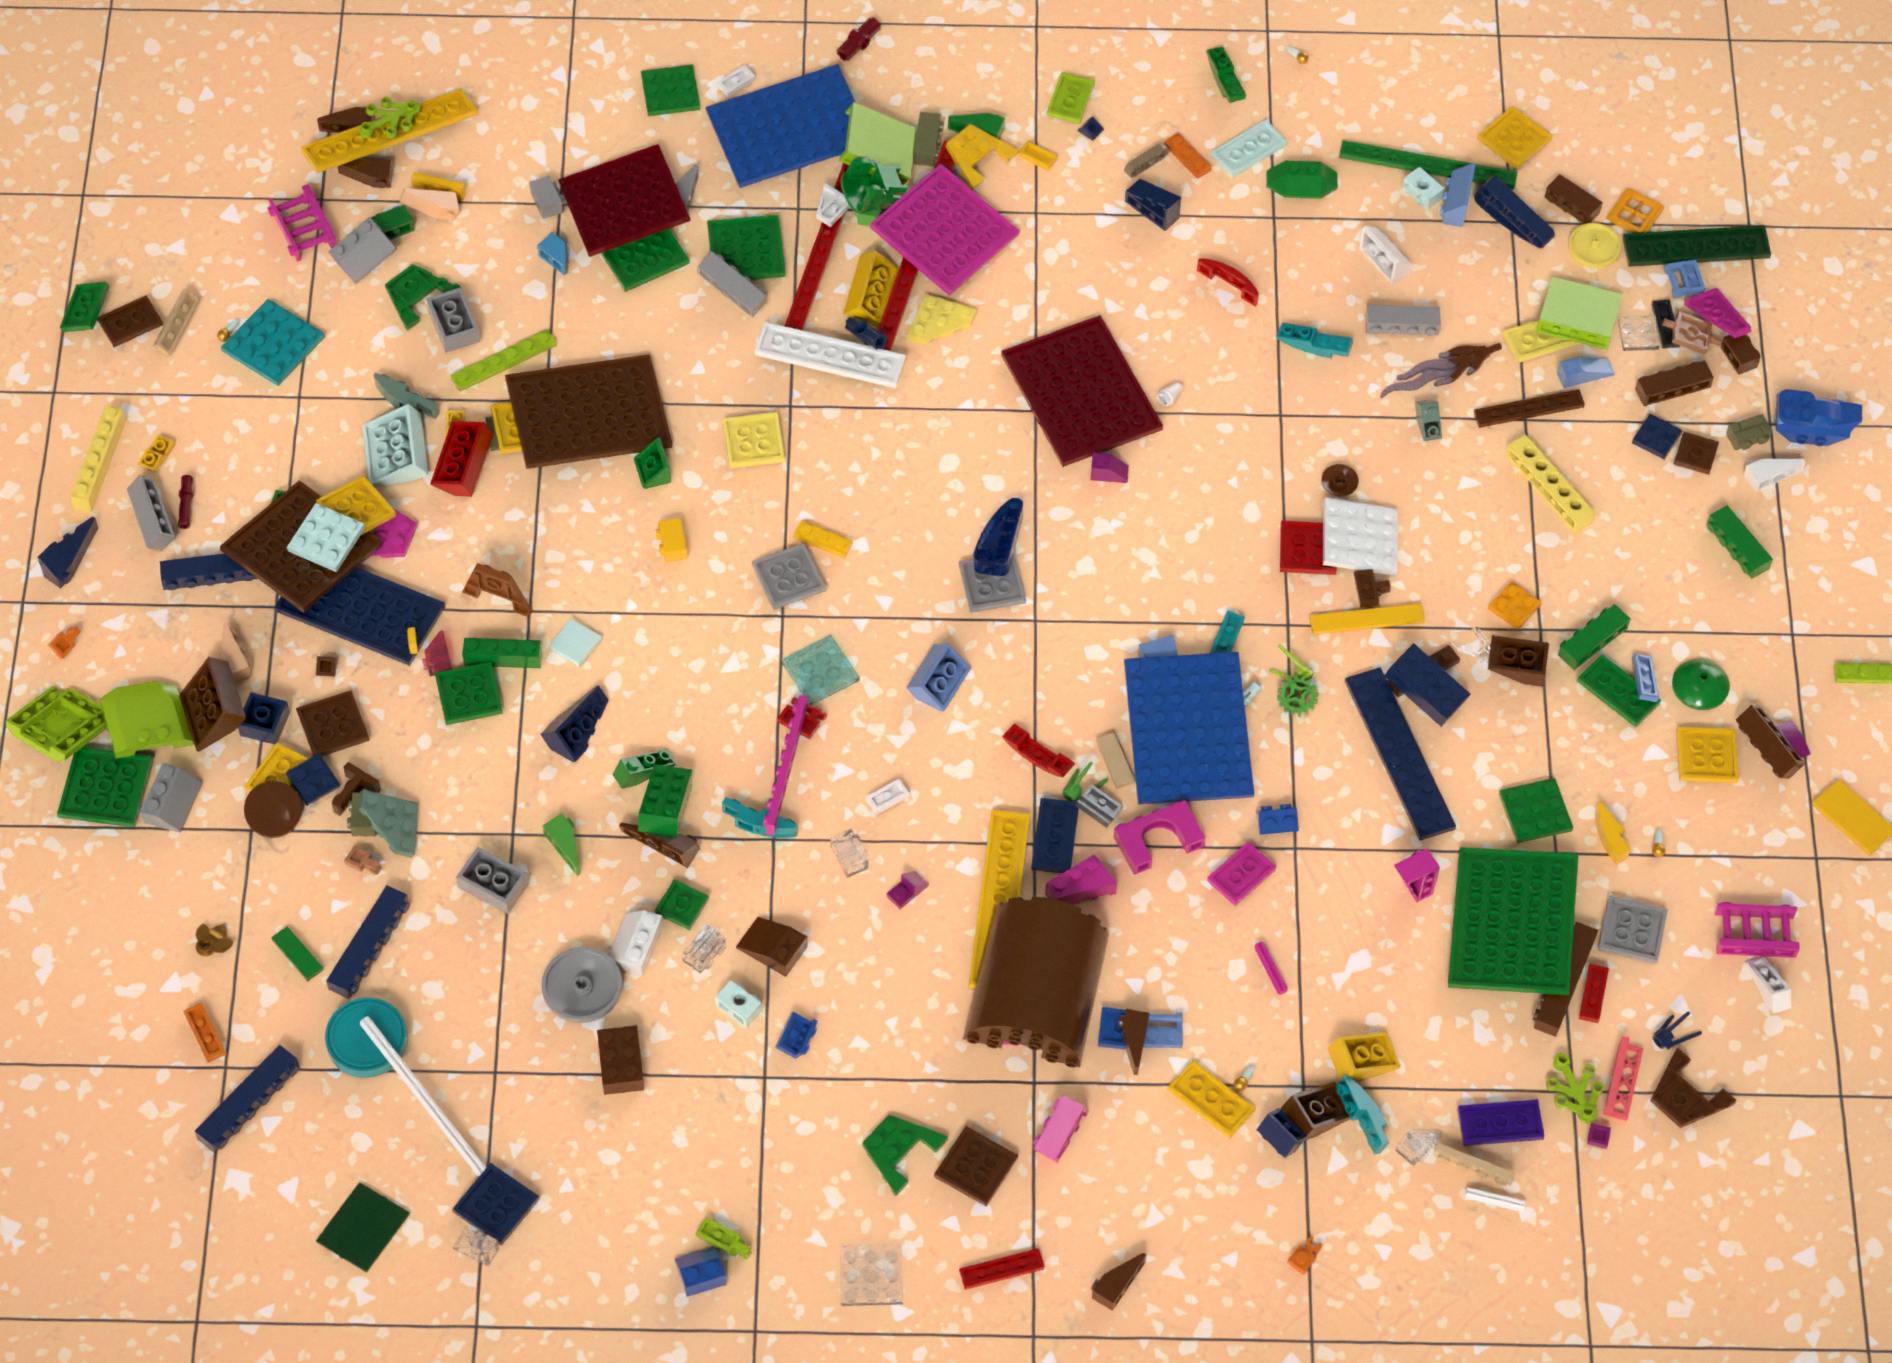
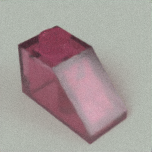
M442 630L438 632L424 651L423 667L424 670H428L430 677L435 676L437 672L452 670L444 631Z

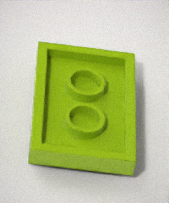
M1061 72L1047 110V116L1081 124L1095 85V80Z

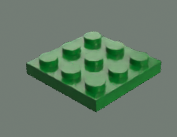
M693 64L641 71L648 116L700 110Z
M492 662L435 673L446 725L503 714Z
M1555 778L1499 790V796L1517 844L1573 831L1574 827Z

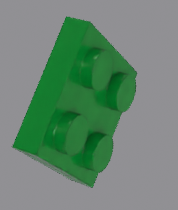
M673 880L655 909V914L661 915L662 918L690 930L708 902L709 896L677 880Z

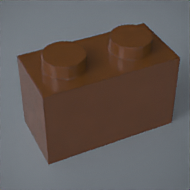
M1745 334L1737 338L1730 335L1723 337L1720 348L1738 375L1758 367L1761 356L1759 351L1752 345L1749 336Z

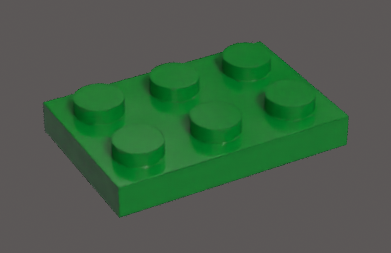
M107 282L76 284L59 327L62 332L93 330L110 287Z

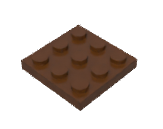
M351 690L296 708L313 757L319 753L321 756H325L370 741Z
M965 1126L934 1173V1178L987 1207L1018 1160V1155Z

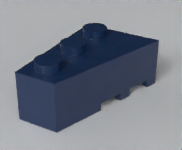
M1142 179L1137 180L1126 190L1125 202L1164 231L1179 219L1180 196Z

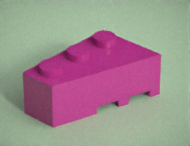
M1428 848L1423 851L1418 850L1411 857L1394 865L1416 903L1433 895L1440 866Z
M1094 854L1047 882L1045 895L1049 899L1074 905L1080 903V901L1091 898L1092 900L1098 899L1099 896L1110 894V896L1115 895L1117 882Z

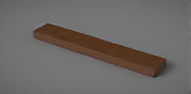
M1577 389L1474 409V416L1478 427L1482 428L1584 408L1585 403L1580 390Z

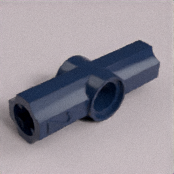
M856 316L849 317L845 321L846 330L861 339L864 344L870 345L876 350L883 349L886 345V336L871 327L867 321H862Z

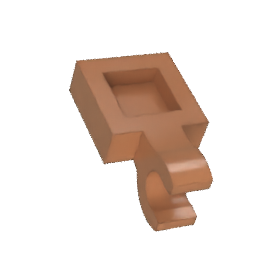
M355 845L344 860L346 865L360 872L366 868L371 873L378 875L381 870L378 867L380 863L371 859L372 854Z

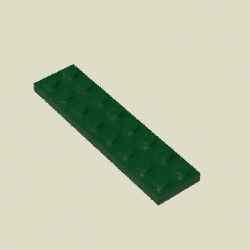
M1765 225L1623 234L1628 267L1666 265L1689 260H1696L1697 263L1769 259L1771 257Z

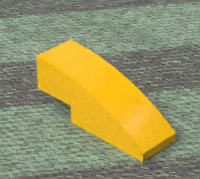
M1600 801L1597 803L1594 812L1598 835L1609 857L1617 865L1628 858L1631 847L1622 838L1625 829Z

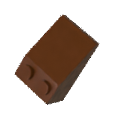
M1492 635L1488 670L1525 685L1543 687L1549 643Z
M757 917L737 944L736 949L786 977L807 949L808 942L806 935L790 926Z
M1336 1082L1294 1094L1280 1108L1307 1135L1305 1140L1317 1137L1350 1120L1344 1103L1337 1092Z

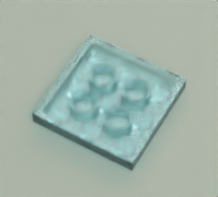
M832 635L781 659V664L802 695L807 696V702L810 705L860 681V676Z

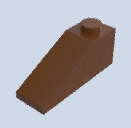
M353 107L318 117L317 122L320 132L340 133L359 126L363 122L375 120V115H368L366 107Z
M353 160L337 166L339 174L370 187L391 188V160Z
M1126 1008L1125 1015H1120L1118 1027H1122L1121 1036L1133 1074L1138 1076L1150 1013Z
M1142 1253L1103 1274L1100 1280L1096 1279L1091 1287L1092 1299L1113 1311L1146 1263L1147 1255Z

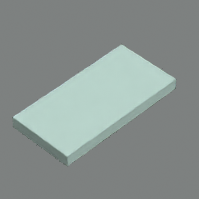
M1265 119L1211 151L1210 156L1231 178H1234L1286 147L1288 141Z

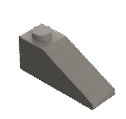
M694 165L676 183L688 212L699 178L698 165Z

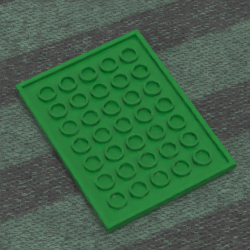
M1460 847L1448 988L1569 995L1579 854Z

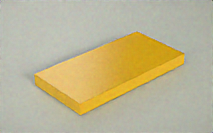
M1839 779L1812 802L1813 807L1869 856L1892 837V825Z
M1194 1060L1167 1087V1091L1229 1139L1232 1138L1256 1110L1255 1107Z

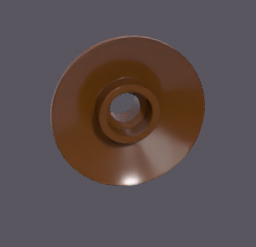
M1335 464L1325 469L1321 482L1323 488L1328 493L1342 497L1352 494L1357 489L1359 478L1351 467Z

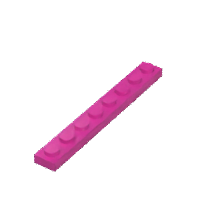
M800 695L798 702H794L793 713L795 715L794 718H790V734L785 736L784 745H786V749L782 750L780 756L782 765L777 767L776 777H778V780L773 783L772 794L774 795L773 799L769 798L767 807L770 811L768 815L765 814L763 826H766L767 835L774 836L807 710V696Z

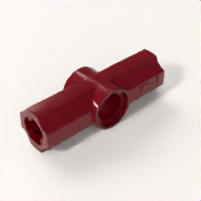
M874 17L869 18L858 29L854 28L849 33L847 40L837 49V54L841 60L849 61L859 50L867 48L870 39L881 29V24Z

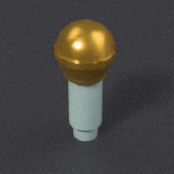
M1287 46L1286 50L1288 53L1296 57L1300 64H1306L1309 61V55L1306 52H1299L1295 48Z
M235 319L226 328L218 331L217 338L221 342L229 339L230 333L239 324L238 320Z
M1658 829L1655 833V844L1652 848V853L1656 857H1662L1666 849L1663 845V834Z
M1250 1065L1241 1077L1234 1080L1233 1085L1236 1090L1244 1091L1247 1088L1248 1080L1255 1070L1254 1066Z

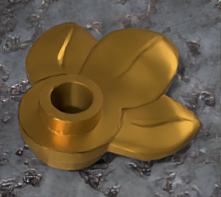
M201 924L198 927L195 936L198 941L196 943V951L199 955L210 956L213 953H223L232 947L233 941L226 938L227 930L225 924L209 929L205 924Z

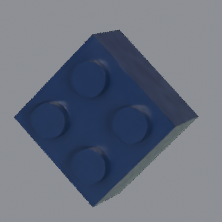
M250 692L243 709L246 718L238 727L239 734L242 737L275 745L279 741L290 714L288 703L284 700Z

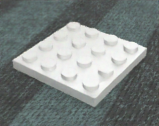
M1325 498L1323 501V565L1359 571L1373 569V573L1396 576L1398 573L1397 509Z

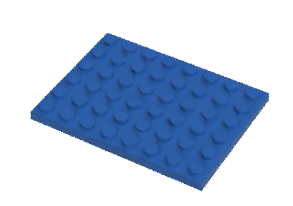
M836 64L705 108L739 188L841 155L845 151L849 115L845 114V112L855 100L839 65Z
M1239 652L1124 659L1138 805L1173 803L1184 800L1189 802L1253 798L1254 787Z

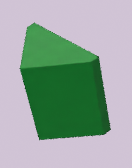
M656 438L633 458L644 489L671 483L670 467L661 440Z

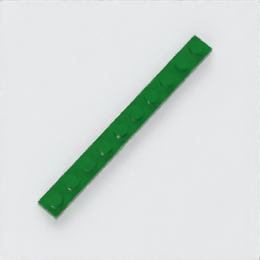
M1342 140L1339 154L1341 159L1414 171L1421 167L1427 174L1451 178L1453 170L1471 164ZM1476 164L1472 182L1484 184L1492 176H1496L1510 189L1514 190L1518 171Z

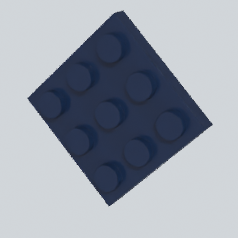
M490 1163L454 1206L452 1211L502 1246L537 1204L540 1197Z

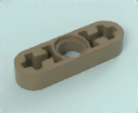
M1164 143L1157 144L1130 161L1125 166L1124 172L1130 178L1136 177L1163 160L1168 155L1169 148Z

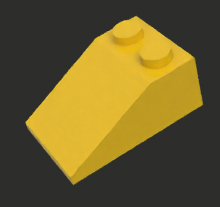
M1387 1032L1342 1036L1327 1048L1340 1080L1343 1076L1348 1075L1355 1082H1359L1401 1068Z

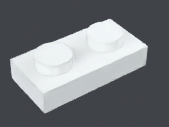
M744 65L717 81V87L729 97L755 81L756 78Z
M897 779L866 796V801L877 815L908 798L909 792L900 779Z

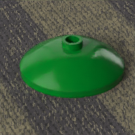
M1692 659L1682 663L1675 670L1672 678V688L1676 697L1686 706L1697 710H1710L1720 706L1726 700L1730 690V682L1725 671L1716 663L1705 659Z

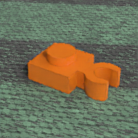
M1312 1236L1307 1239L1306 1247L1304 1248L1299 1245L1287 1261L1289 1265L1303 1275L1316 1261L1317 1257L1314 1254L1319 1253L1322 1247L1321 1243L1317 1247L1311 1246Z

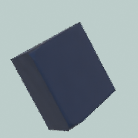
M1093 116L1077 129L1079 133L1092 141L1104 130Z

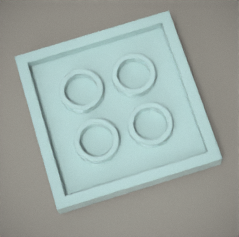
M315 503L287 546V550L337 572L366 527L362 522Z

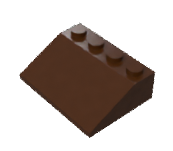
M208 656L179 694L195 749L199 752L235 731L246 718L229 662Z

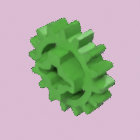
M1295 675L1294 680L1287 677L1288 683L1282 681L1281 686L1283 688H1278V693L1281 695L1277 696V700H1282L1279 703V707L1285 706L1284 713L1291 711L1292 717L1294 713H1297L1298 717H1301L1302 712L1308 715V709L1313 711V704H1318V700L1315 697L1319 696V692H1314L1317 686H1311L1312 680L1305 681V676L1298 679V676ZM1289 688V689H1290V694L1287 695V697H1285V693H1286L1287 689ZM1295 693L1301 695V699L1295 697ZM1311 694L1310 701L1306 704L1305 699Z

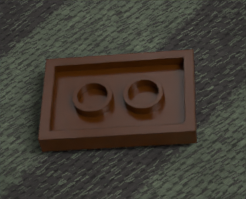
M147 295L97 318L99 325L113 348L163 325L162 319Z

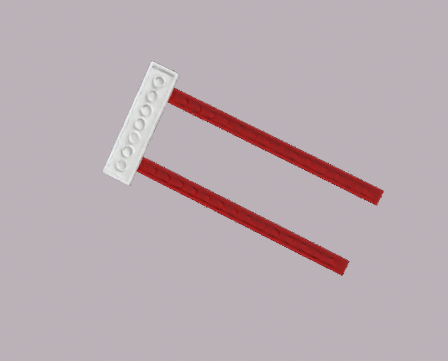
M944 140L934 169L939 164H942L953 173L955 162L945 147L948 141ZM845 163L842 165L834 189L842 194L841 177L849 167ZM844 213L831 227L823 222L821 223L784 326L768 322L764 323L755 348V355L896 388L906 355L891 352L919 271L906 258L903 257L878 328V331L887 338L883 349L876 350L870 346L803 331L845 216Z

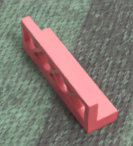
M1622 1036L1619 1043L1603 1115L1624 1121L1628 1119L1644 1049L1629 1044L1630 1038ZM1627 1050L1638 1053L1637 1058L1630 1061L1626 1056ZM1629 1067L1633 1072V1076L1626 1079L1622 1071ZM1625 1084L1629 1094L1622 1097L1618 1089ZM1621 1102L1625 1108V1113L1613 1111L1614 1106Z

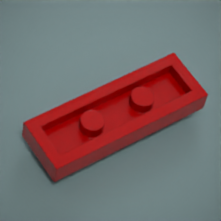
M1589 963L1579 1014L1580 1020L1599 1023L1609 972L1608 967Z

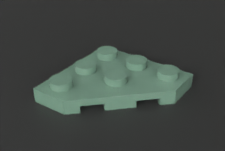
M362 790L360 793L359 811L372 822L371 826L381 838L384 837L390 845L389 849L393 854L412 858L415 855L418 803Z

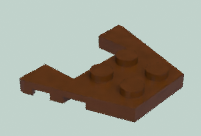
M1677 1048L1650 1100L1679 1128H1682L1729 1108L1736 1103L1737 1100L1724 1088L1708 1101L1680 1076L1679 1073L1691 1062V1059Z

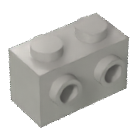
M549 175L529 182L530 193L542 219L563 213L562 205L565 204L561 194L558 195L557 184L555 181L552 182Z

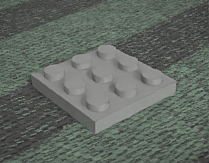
M804 543L752 561V567L773 610L826 591V586Z
M1014 552L959 561V569L970 613L1026 604Z
M1609 895L1598 950L1657 964L1668 909Z

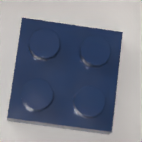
M1649 414L1633 438L1632 444L1665 460L1683 430Z
M320 753L286 772V776L306 806L340 788L341 785Z

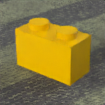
M681 518L658 521L659 529H655L657 540H661L659 552L660 556L664 555L665 563L688 559Z

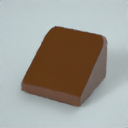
M317 656L316 675L335 677L338 657Z

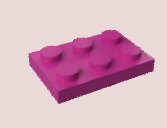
M1248 841L1209 875L1207 882L1236 906L1275 872L1277 866Z

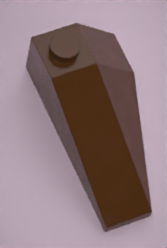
M622 822L619 824L621 831L686 868L689 867L700 850L697 839L691 835L685 836L678 833L677 837L640 832L638 831V825Z

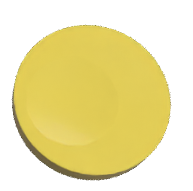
M1587 223L1577 227L1571 233L1568 250L1571 257L1581 266L1590 269H1603L1611 266L1618 259L1621 251V241L1617 233L1610 227L1599 223Z

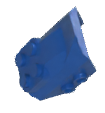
M1786 389L1776 394V431L1792 443L1830 446L1850 438L1851 431L1858 424L1862 423V404L1815 397L1814 394L1808 391Z

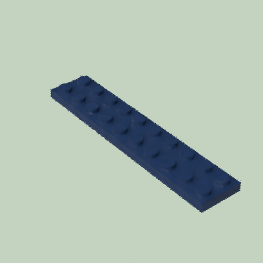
M1381 667L1345 678V684L1419 841L1455 830L1456 824L1386 677H1384Z

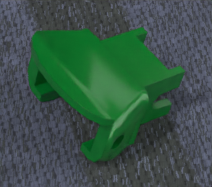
M858 157L852 160L847 171L841 177L842 191L849 206L856 213L861 214L878 210L881 204H894L901 196L893 194L896 192H906L908 189L907 185H901L897 174L901 167L880 165L879 162H875L867 157ZM876 167L872 176H868V173L871 170V168Z

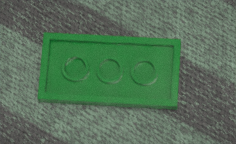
M1603 654L1577 678L1579 684L1635 728L1661 703L1660 699L1657 702L1639 699L1635 679Z

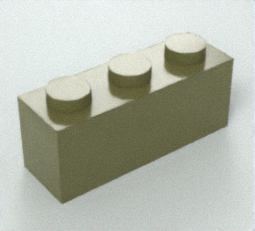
M920 112L913 152V165L934 167L935 160H937L940 152L937 146H941L942 135H939V133L943 132L944 128L941 114Z

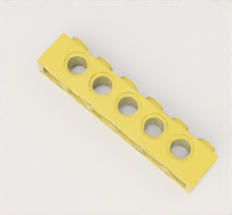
M1524 435L1508 445L1506 456L1574 533L1593 522L1595 512L1592 506L1588 505L1583 500L1581 494L1574 490L1569 480L1560 474L1558 468L1552 465L1546 454L1537 448L1533 440Z

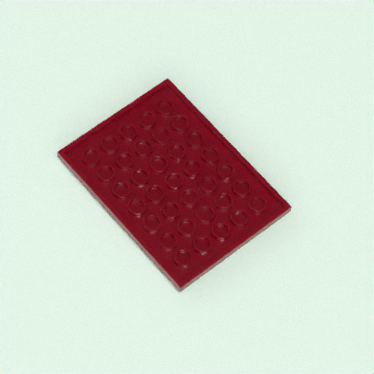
M1101 315L1001 351L1004 362L1062 467L1092 456V453H1102L1163 430V424Z

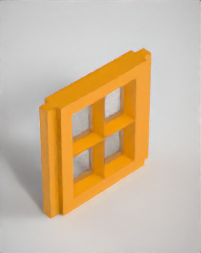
M1626 188L1606 219L1631 233L1648 232L1664 210V206L1631 188Z

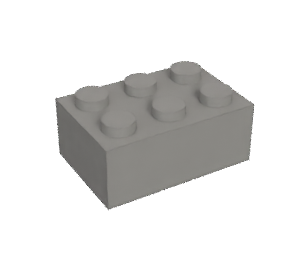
M461 288L426 298L429 314L445 353L480 342L478 327Z
M478 846L456 876L459 889L509 914L529 885L527 872Z

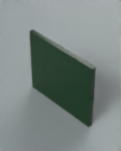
M359 1182L317 1238L316 1243L367 1273L406 1221L410 1212Z

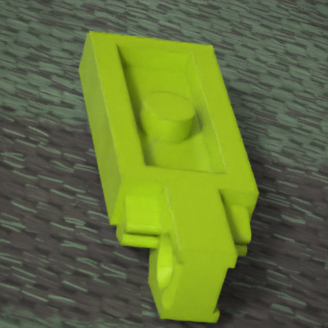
M708 1217L704 1219L695 1233L696 1237L730 1256L736 1257L738 1254L748 1259L752 1253L751 1248L744 1244L745 1240L741 1238V1235Z

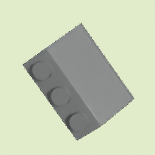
M368 217L328 252L350 279L357 284L395 252L397 248L379 225Z
M162 763L140 811L143 822L181 833L200 791L202 782L180 767Z

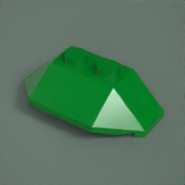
M1284 161L1266 171V187L1285 198L1321 199L1338 189L1337 172L1320 161Z

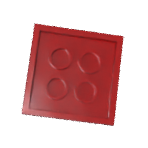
M1281 520L1280 572L1336 575L1337 567L1323 565V523Z

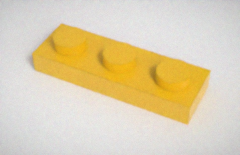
M414 172L411 176L413 189L456 192L458 199L464 200L465 198L464 183Z
M803 520L794 533V539L842 558L847 556L853 545V540Z

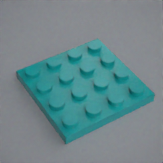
M267 299L221 346V351L279 386L325 338V334L275 302Z

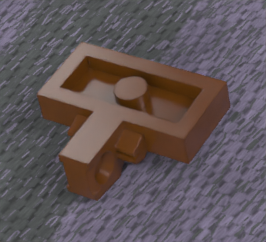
M1373 569L1354 572L1360 608L1379 605L1378 596L1390 592L1389 580L1379 581V579H1374Z

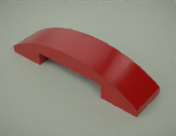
M1199 258L1197 272L1211 280L1216 275L1242 291L1241 298L1255 307L1258 305L1259 293L1245 275L1225 263Z
M1015 723L1002 736L1004 741L1022 757L1052 775L1063 778L1075 765V762L1061 753L1056 755L1030 738L1029 732Z

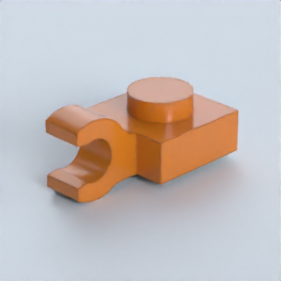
M74 626L73 628L70 627L65 633L63 631L59 632L48 644V647L60 659H63L75 646L72 640L81 631Z

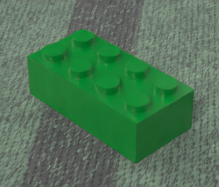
M653 765L639 811L638 831L677 837L692 788V769Z

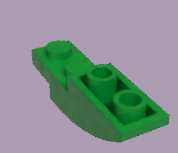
M1223 46L1206 50L1213 76L1223 98L1226 97L1229 103L1246 99V93L1234 73V66Z

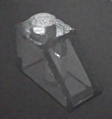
M463 1230L453 1245V1249L489 1267L499 1251V1246L496 1239L480 1231Z

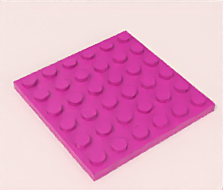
M939 164L876 218L869 227L949 296L1020 233V230L942 164Z

